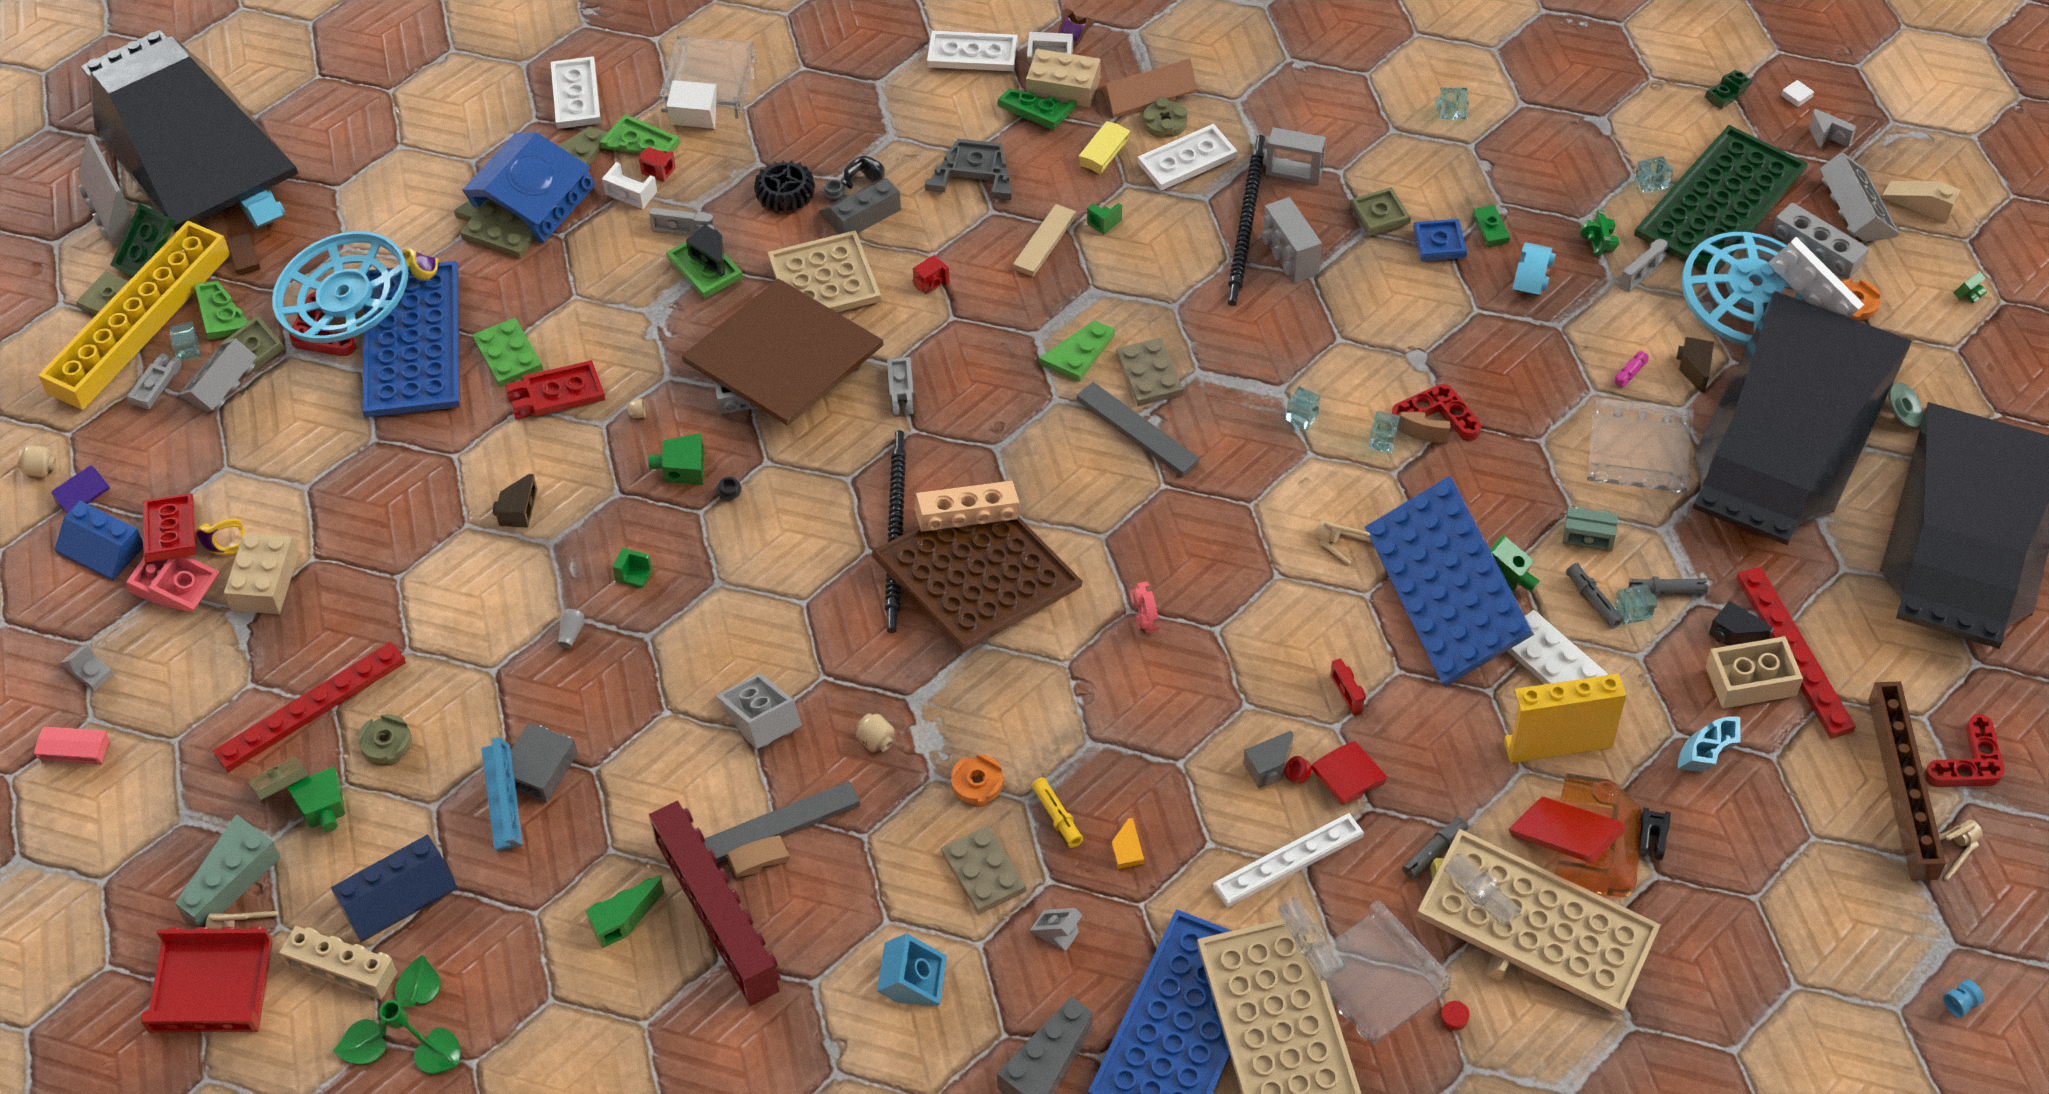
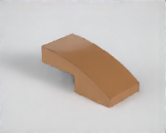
M1401 412L1399 431L1420 440L1448 444L1450 421L1425 420V413Z
M780 835L743 845L728 852L726 857L735 877L758 874L764 866L787 863L789 854Z

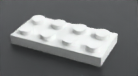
M932 31L927 67L1014 71L1018 35Z
M594 56L551 62L557 129L600 124L601 117Z
M1212 124L1138 156L1137 163L1162 191L1237 158V150L1220 130Z
M1797 237L1768 262L1774 271L1793 290L1798 292L1807 303L1849 318L1864 305Z
M1532 610L1525 616L1535 635L1507 651L1543 684L1608 675L1607 672L1535 610Z

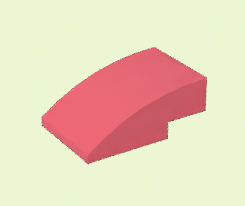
M189 556L145 563L143 558L126 581L127 592L165 607L194 612L219 576L220 571Z

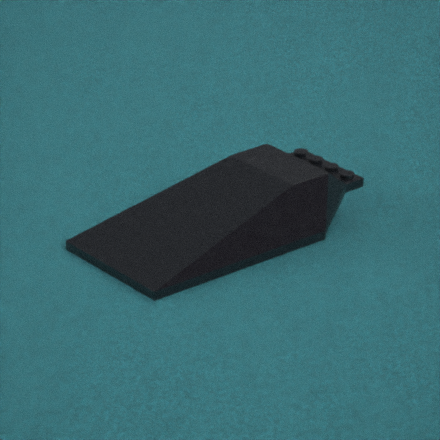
M161 30L151 32L139 40L131 41L117 50H112L106 55L81 65L84 74L90 81L94 128L97 134L161 214L176 220L172 228L175 233L187 221L192 223L202 221L299 174L292 161L215 72L173 36L167 38Z
M1774 291L1694 453L1693 459H1695L1701 490L1693 504V509L1787 546L1797 526L1831 511L1834 512L1885 403L1889 389L1893 385L1908 353L1912 340Z
M1928 402L1880 571L1884 572L1901 598L1896 619L2000 649L2006 628L2033 614L2049 552V435Z

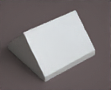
M673 80L666 106L671 125L715 129L717 84Z

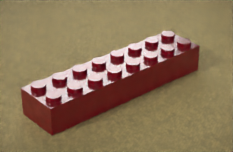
M677 800L650 813L649 818L655 843L749 1006L778 993L777 981L781 980L776 969L778 967L777 960L771 951L767 953L763 947L766 943L761 932L753 930L751 926L753 920L748 910L742 911L739 906L741 900L735 889H729L727 885L729 880L723 868L718 870L715 865L717 859L711 848H705L703 844L705 842L704 836L699 828L694 829L691 824L694 821L688 808L683 809Z

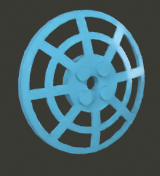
M352 231L326 237L296 255L278 277L272 296L275 316L288 333L304 341L329 343L357 336L377 325L397 306L407 286V262L403 253L394 242L377 233ZM351 243L371 244L366 256L349 255L340 257L337 246ZM380 246L394 254L400 263L389 272L383 263L375 259ZM328 250L331 261L319 267L309 277L298 272L309 260ZM362 263L359 270L343 268L344 264ZM373 266L380 271L382 276L370 282L366 274L370 267ZM334 268V273L326 277L322 282L316 281L324 273ZM402 272L397 292L392 300H386L390 292L391 279ZM291 279L303 284L298 294L297 306L283 307L284 293ZM384 284L380 299L371 298L372 290ZM309 289L316 290V301L305 304ZM364 306L373 307L359 319L355 318V313ZM321 309L325 315L316 322L309 317L307 312ZM379 309H383V310H382L381 312H379L375 317H373L372 319H370V320L367 321L366 323H364V324H362V325H360V326L357 327L358 324H361L362 322H364V321H366L367 319H369V318H370L371 316H373ZM299 314L311 328L305 333H300L289 325L285 315ZM334 317L346 318V324L327 325ZM347 329L345 332L333 335H315L321 330L339 331Z
M1729 232L1708 238L1691 252L1684 265L1681 286L1688 307L1706 328L1730 342L1747 346L1752 335L1735 331L1717 320L1728 312L1739 319L1753 322L1755 331L1764 313L1763 308L1767 307L1774 291L1782 293L1784 288H1792L1774 271L1767 261L1758 259L1757 251H1761L1775 257L1778 252L1761 245H1755L1754 241L1771 245L1779 250H1782L1787 245L1761 234ZM1728 239H1744L1745 244L1731 245L1722 250L1710 245ZM1745 249L1747 250L1748 258L1737 260L1728 253ZM1701 250L1713 255L1707 266L1706 275L1691 276L1694 260ZM1720 259L1731 266L1728 274H1714L1715 266ZM1750 280H1755V281H1757L1760 285H1759V286L1753 285V283H1752ZM1707 283L1711 296L1719 306L1709 314L1698 301L1692 285ZM1715 283H1726L1730 296L1724 299ZM1796 292L1795 298L1802 300L1803 297ZM1739 302L1751 307L1754 310V314L1743 312L1733 305Z

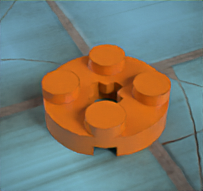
M1852 279L1841 281L1864 304L1850 317L1851 319L1861 322V320L1871 318L1877 313L1880 305V293L1874 285L1864 280H1860L1859 283L1852 282Z
M977 755V757L968 759V756L964 757L955 764L951 772L953 793L960 800L969 804H975L978 807L986 806L1003 789L1004 778L1001 766L995 759L987 755ZM982 776L981 783H974L971 779L972 777L978 778Z

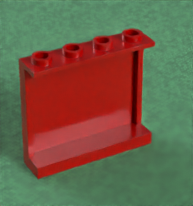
M170 927L167 930H157V935L161 939V946L149 1011H142L141 1023L148 1033L259 1032L273 940L267 929L261 927H250L249 929H236L234 927L209 929L197 927L194 930H183L178 927Z

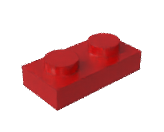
M1341 658L1332 661L1330 677L1352 714L1355 715L1363 712L1366 695L1364 689L1356 684L1352 669L1349 666L1346 667Z

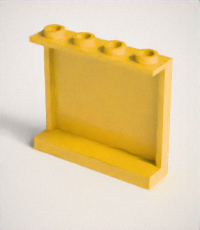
M1619 673L1514 689L1518 702L1513 734L1506 735L1504 738L1510 763L1613 748L1626 699V693Z

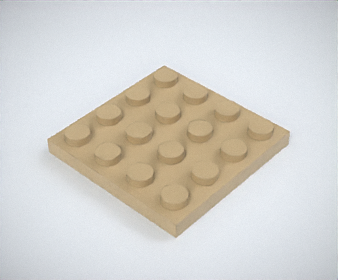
M856 230L767 252L776 280L778 278L835 312L882 301L881 293Z

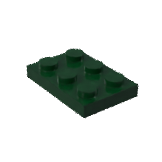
M139 203L110 266L134 277L164 246L176 220Z

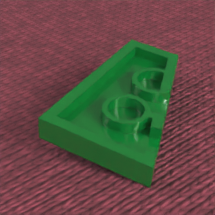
M1008 89L997 101L998 107L1052 130L1076 109L1077 101L1069 100L1068 103L1059 102L1057 97L1049 96L1048 99L1038 98L1035 93Z

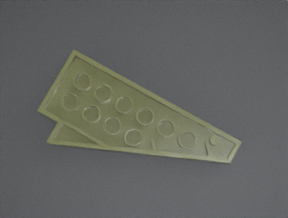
M589 126L558 146L590 166L603 149L600 148L599 142L608 132ZM490 198L480 207H473L470 201H467L454 210L456 218L468 221L460 232L464 240L520 259L535 240V237L520 217Z

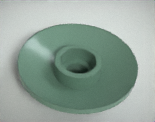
M1902 382L1893 384L1888 393L1892 413L1907 427L1915 428L1919 426L1923 420V409L1916 393Z

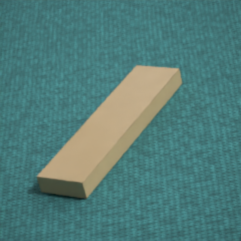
M1055 204L1013 263V269L1034 277L1076 218V211Z

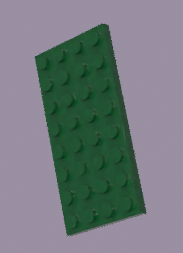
M1728 125L1637 226L1634 236L1650 244L1657 239H1663L1668 243L1667 249L1664 251L1686 262L1691 252L1710 237L1729 232L1752 233L1806 171L1808 163ZM1744 239L1722 240L1710 245L1722 250L1731 245L1743 244ZM1701 250L1694 260L1693 266L1706 272L1713 255ZM1736 251L1730 252V253H1728V254H1729L1730 256H1733V254H1734ZM1721 259L1715 266L1714 274H1717L1726 264Z

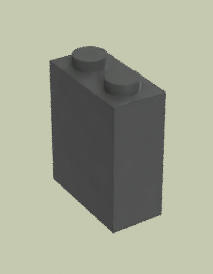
M528 723L511 749L516 791L547 803L578 755L575 741L567 734L560 735L550 731L543 725L536 726Z

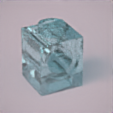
M1440 88L1439 97L1435 98V110H1439L1440 120L1467 119L1469 106L1467 88Z
M1664 156L1638 162L1635 179L1643 193L1669 188L1671 177H1673V169L1666 162Z
M192 321L169 326L171 344L177 358L185 361L201 357L199 338Z
M1298 387L1287 403L1286 421L1308 430L1319 414L1320 395Z
M1377 411L1370 432L1368 448L1392 453L1399 431L1400 416Z
M1645 584L1618 590L1614 605L1619 614L1623 616L1624 621L1622 624L1625 625L1652 619L1654 609L1657 608V599L1655 594L1650 592L1648 585Z

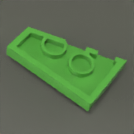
M624 114L599 143L600 148L640 154L649 146L668 153L669 151L673 152L680 144V139L678 136Z
M218 281L194 284L207 340L231 336L250 322L244 317L242 310L235 306L230 295Z
M1094 320L1039 357V364L1080 382L1115 336V329Z

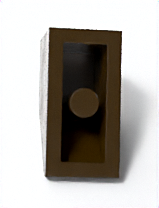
M1685 337L1684 345L1678 346L1676 359L1680 360L1679 370L1700 392L1705 393L1709 379L1714 342Z
M528 474L500 491L498 501H495L493 505V515L497 516L499 526L529 527L538 490L534 474Z

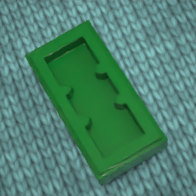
M1495 205L1473 209L1472 215L1487 247L1509 243L1510 236Z

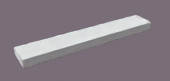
M1348 813L1214 882L1213 889L1228 908L1363 838L1364 832L1351 814Z

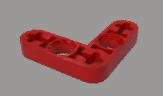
M316 292L308 295L305 304L316 301ZM321 309L307 312L309 317L315 318L314 321L316 322L325 315ZM298 314L292 328L300 333H305L311 326L303 322L304 320ZM321 330L315 335L325 336L342 332ZM289 333L292 346L297 349L338 356H348L356 350L353 337L319 344L297 339V337Z
M1440 384L1396 403L1392 408L1391 420L1398 426L1400 421V414L1398 415V413L1420 412L1425 413V417L1440 412L1447 421H1450L1451 427L1463 440L1473 441L1480 435V421L1453 388L1446 384ZM1425 402L1429 407L1419 408L1416 404ZM1453 409H1458L1463 414L1455 416L1452 415L1450 411Z
M1981 714L1973 715L1966 726V734L1973 759L1931 761L1924 773L1927 783L1934 787L1993 786L2000 782L2004 774V765L1993 723L1987 716ZM1979 727H1980L1981 729H1984L1983 732H1982V735H1981L1982 737H1979L1980 734H1981ZM1985 745L1991 749L1992 753L1984 754L1978 749V746ZM1960 768L1967 769L1971 776L1963 777L1957 770Z

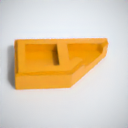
M1129 818L1112 841V849L1118 869L1144 864V857L1133 818Z

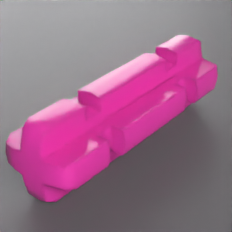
M1638 351L1634 358H1631L1621 369L1622 371L1618 372L1614 383L1620 387H1625L1629 383L1628 380H1631L1641 370V367L1648 362V354Z

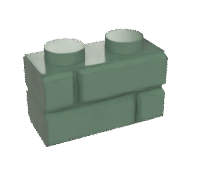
M1568 507L1562 543L1613 550L1618 515L1611 514L1609 511L1597 512L1586 510L1584 507Z

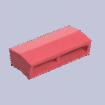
M43 727L37 739L34 754L39 760L102 764L110 741L106 731Z

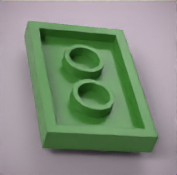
M686 242L666 252L667 259L704 299L743 278L742 271L725 253V275L721 277L688 256Z
M516 318L472 334L473 340L499 388L522 379L524 375L543 370L542 363Z

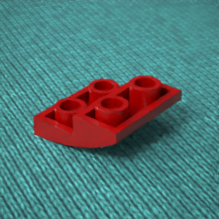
M1356 741L1333 750L1311 765L1313 772L1342 805L1362 798L1365 791L1384 785L1388 778Z

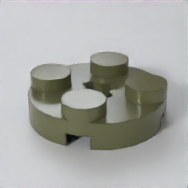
M1165 97L1158 98L1156 102L1150 104L1144 110L1143 122L1146 131L1159 138H1165V135L1173 134L1172 137L1181 134L1187 126V109L1176 102L1169 101Z
M386 714L381 715V719L367 721L359 731L358 742L362 755L369 761L394 765L409 750L412 735L402 718ZM389 735L390 740L381 743L379 739Z

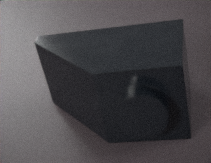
M704 224L686 239L688 256L719 276L725 275L723 237L718 230Z
M1729 601L1713 619L1709 635L1716 641L1731 646L1770 639L1774 627Z

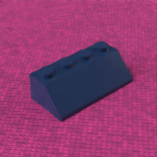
M428 834L331 887L337 904L360 942L369 939L458 889L440 852Z

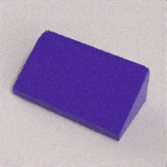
M90 465L52 490L51 494L55 502L68 514L79 501L88 504L109 490L110 487L98 471Z

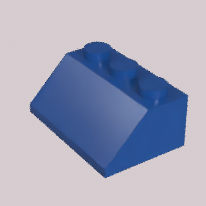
M79 501L63 518L55 552L114 581L143 549V540L137 528Z

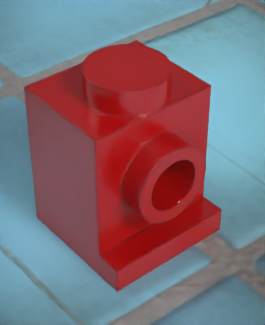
M648 146L639 155L638 161L641 174L651 175L662 182H665L676 168L672 151L664 153L661 150Z
M935 255L929 257L913 268L912 281L917 290L923 291L926 294L938 288L942 283L945 285L949 284V267Z

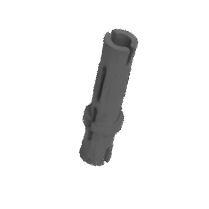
M1579 563L1572 564L1566 570V575L1578 587L1577 591L1580 595H1584L1611 629L1622 624L1624 621L1623 616L1619 614L1599 590L1594 578H1589Z
M1653 576L1652 579L1630 578L1628 586L1631 589L1629 590L1630 595L1652 594L1653 597H1658L1660 594L1706 595L1708 591V584H1705L1707 583L1706 578L1659 579L1658 576Z
M1456 816L1444 829H1439L1435 833V837L1409 862L1402 866L1404 874L1406 875L1411 870L1408 878L1414 880L1445 849L1450 848L1459 829L1463 831L1469 829L1468 823L1464 821L1460 825L1463 818Z

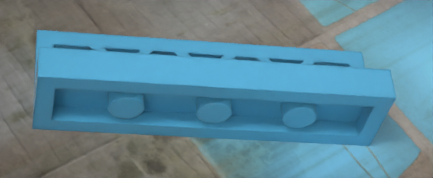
M500 737L493 738L492 745L482 747L481 750L494 850L502 851L523 846L510 744Z

